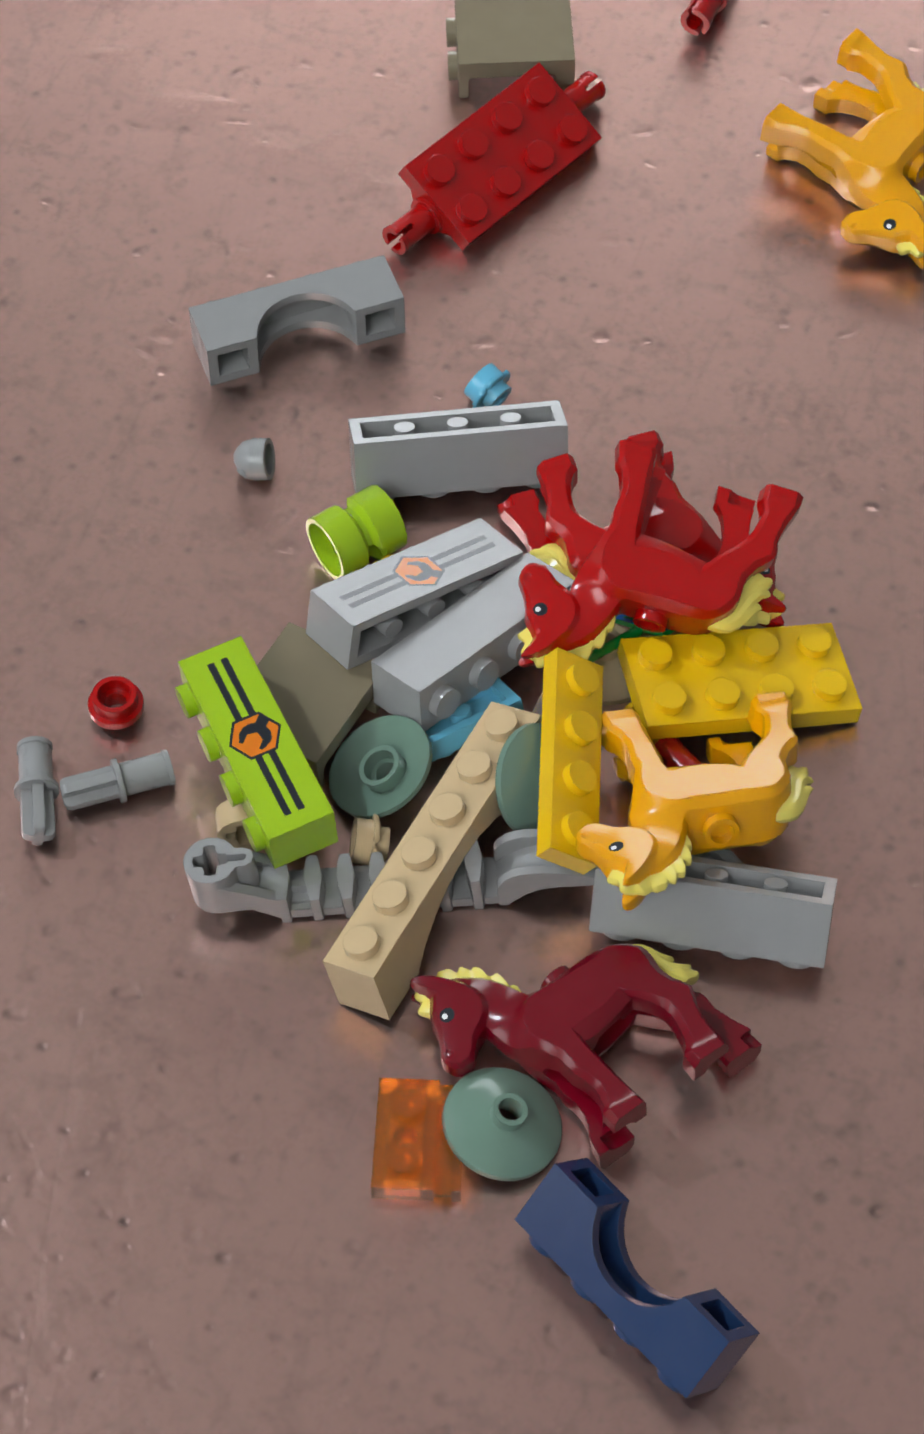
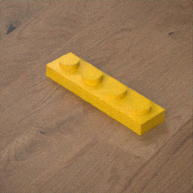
M557 647L544 656L536 857L584 875L596 868V866L578 854L576 837L578 831L584 826L595 823L599 824L603 666Z

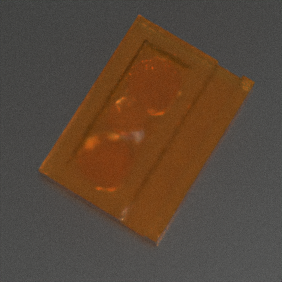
M379 1078L371 1178L372 1198L433 1201V1197L452 1198V1202H461L463 1163L456 1157L448 1145L442 1126L443 1107L454 1085H440V1080Z

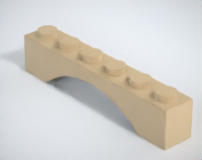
M490 702L323 960L340 1004L388 1020L391 1019L408 992L411 979L418 976L425 945L436 913L452 878L479 836L501 815L495 790L496 767L501 750L509 736L517 728L528 723H541V715L500 703Z

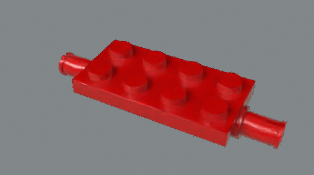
M537 63L402 168L398 175L411 189L413 201L408 212L383 229L382 235L387 245L402 234L403 236L399 239V242L391 250L398 255H403L428 233L436 234L439 232L449 235L462 251L602 139L601 135L582 114L588 107L605 96L606 90L602 80L590 90H586L589 87L588 85L598 77L595 73L586 71L576 81L562 90L541 63Z

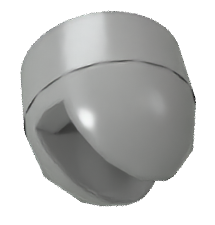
M252 438L242 442L233 454L234 464L238 473L245 479L254 481L271 480L275 471V450L272 440L270 438Z

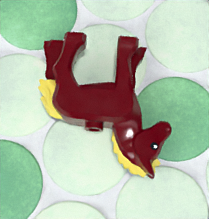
M614 944L602 947L583 958L571 968L567 966L556 968L544 979L540 990L529 995L522 993L516 985L510 986L498 973L488 976L479 967H473L471 970L460 967L457 972L445 969L439 971L436 976H417L410 981V987L415 991L411 995V1000L421 1005L418 1009V1015L431 1020L433 1032L440 1046L441 1065L448 1074L454 1077H463L473 1071L477 1054L487 1039L505 1056L519 1063L539 1083L554 1091L562 1103L577 1115L583 1122L589 1135L590 1148L600 1168L606 1169L628 1153L634 1145L635 1136L626 1125L633 1122L637 1123L647 1115L646 1102L600 1058L631 1025L674 1032L683 1050L682 1068L693 1081L705 1074L707 1069L716 1060L719 1067L728 1076L733 1077L756 1060L762 1046L751 1035L750 1028L717 1010L706 996L700 992H694L691 985L698 981L699 972L692 970L690 964L673 963L674 959L672 956L662 954L642 944Z

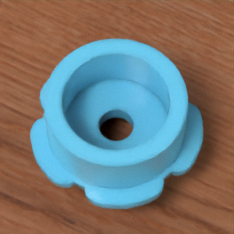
M493 363L487 364L478 371L464 390V394L473 402V408L501 405L512 390L507 384L510 379V372L508 370L501 372Z

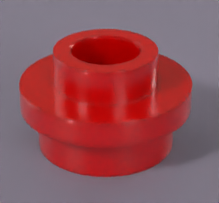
M106 677L94 686L88 698L89 715L102 728L110 730L127 728L137 722L144 711L142 692L125 677ZM116 704L122 705L120 707L110 708L111 706Z

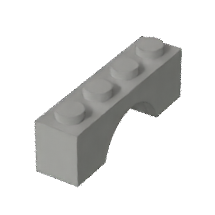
M384 255L189 307L192 341L211 386L259 373L263 355L268 347L279 337L295 330L305 328L329 329L346 336L356 345L405 332L404 296Z

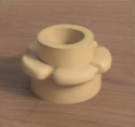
M373 814L372 819L355 818L349 847L352 864L369 865L371 853L381 852L384 862L386 861L390 845V828L381 826L380 818L377 814Z

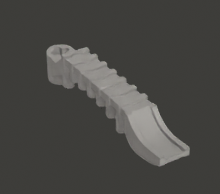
M537 829L514 830L505 833L495 841L493 847L494 857L482 858L479 844L476 840L452 878L439 908H442L443 912L452 911L453 907L473 905L474 909L477 910L484 909L485 904L499 903V906L510 905L518 898L542 889L593 886L595 868L583 875L536 857ZM205 838L197 841L187 850L183 860L184 870L194 901L202 910L209 913L256 910L282 918L283 923L292 922L294 917L313 916L314 920L318 921L324 920L325 915L345 914L347 919L351 918L385 866L382 853L374 852L371 853L369 865L352 866L350 855L346 853L339 854L337 867L320 868L317 855H310L306 858L303 870H288L287 864L274 869L267 854L254 852L243 847L235 848L229 842L220 838Z

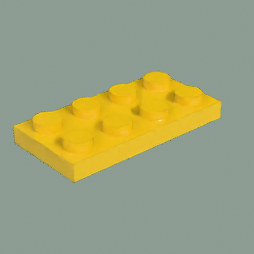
M832 623L742 629L731 633L711 632L701 635L676 634L624 638L619 643L617 655L634 710L639 714L640 720L651 740L750 732L752 729L747 717L751 701L756 694L784 691L792 702V728L856 723L863 709Z

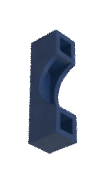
M588 1158L555 1163L514 1219L530 1235L529 1241L540 1254L554 1260L571 1278L573 1289L582 1298L596 1304L614 1323L613 1328L616 1334L625 1343L638 1348L657 1368L656 1372L659 1379L668 1388L682 1394L686 1399L717 1389L760 1332L716 1288L682 1298H674L664 1295L648 1285L634 1268L625 1244L624 1224L629 1199Z

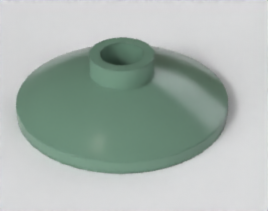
M399 715L375 718L353 731L337 750L330 767L329 788L338 806L351 816L372 819L373 814H377L379 818L384 817L410 802L424 785L432 764V745L427 733L414 720Z
M528 723L517 728L505 742L497 762L495 775L497 802L504 820L513 831L538 828L541 723Z
M490 1067L469 1073L454 1085L443 1107L442 1126L451 1150L469 1169L490 1179L518 1181L538 1174L552 1161L561 1143L562 1122L554 1100L537 1081L512 1069ZM499 1109L511 1112L516 1117V1120L504 1118L500 1114Z

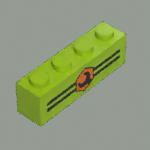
M242 636L178 661L183 684L175 687L177 698L186 717L189 719L197 716L202 726V729L197 730V735L208 761L211 763L219 759L225 773L219 775L229 803L232 807L242 804L248 818L242 820V824L253 850L258 852L264 849L274 869L339 842L334 811Z

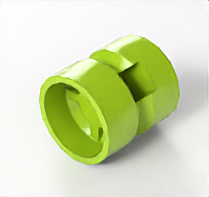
M370 485L348 497L347 508L343 509L340 506L333 505L308 518L306 521V532L312 549L323 568L334 579L369 564V556L375 560H381L386 555L402 549L407 544V532L403 519L392 499L378 485Z

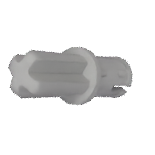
M29 736L17 743L19 781L14 786V796L20 802L22 838L32 841L33 845L39 846L43 845L44 841L53 840L56 835L54 800L60 792L58 782L53 779L52 742L45 737Z
M164 749L159 753L118 763L116 758L110 759V766L65 777L60 780V792L67 810L72 811L120 798L121 803H125L129 795L167 785H176V780L169 753Z

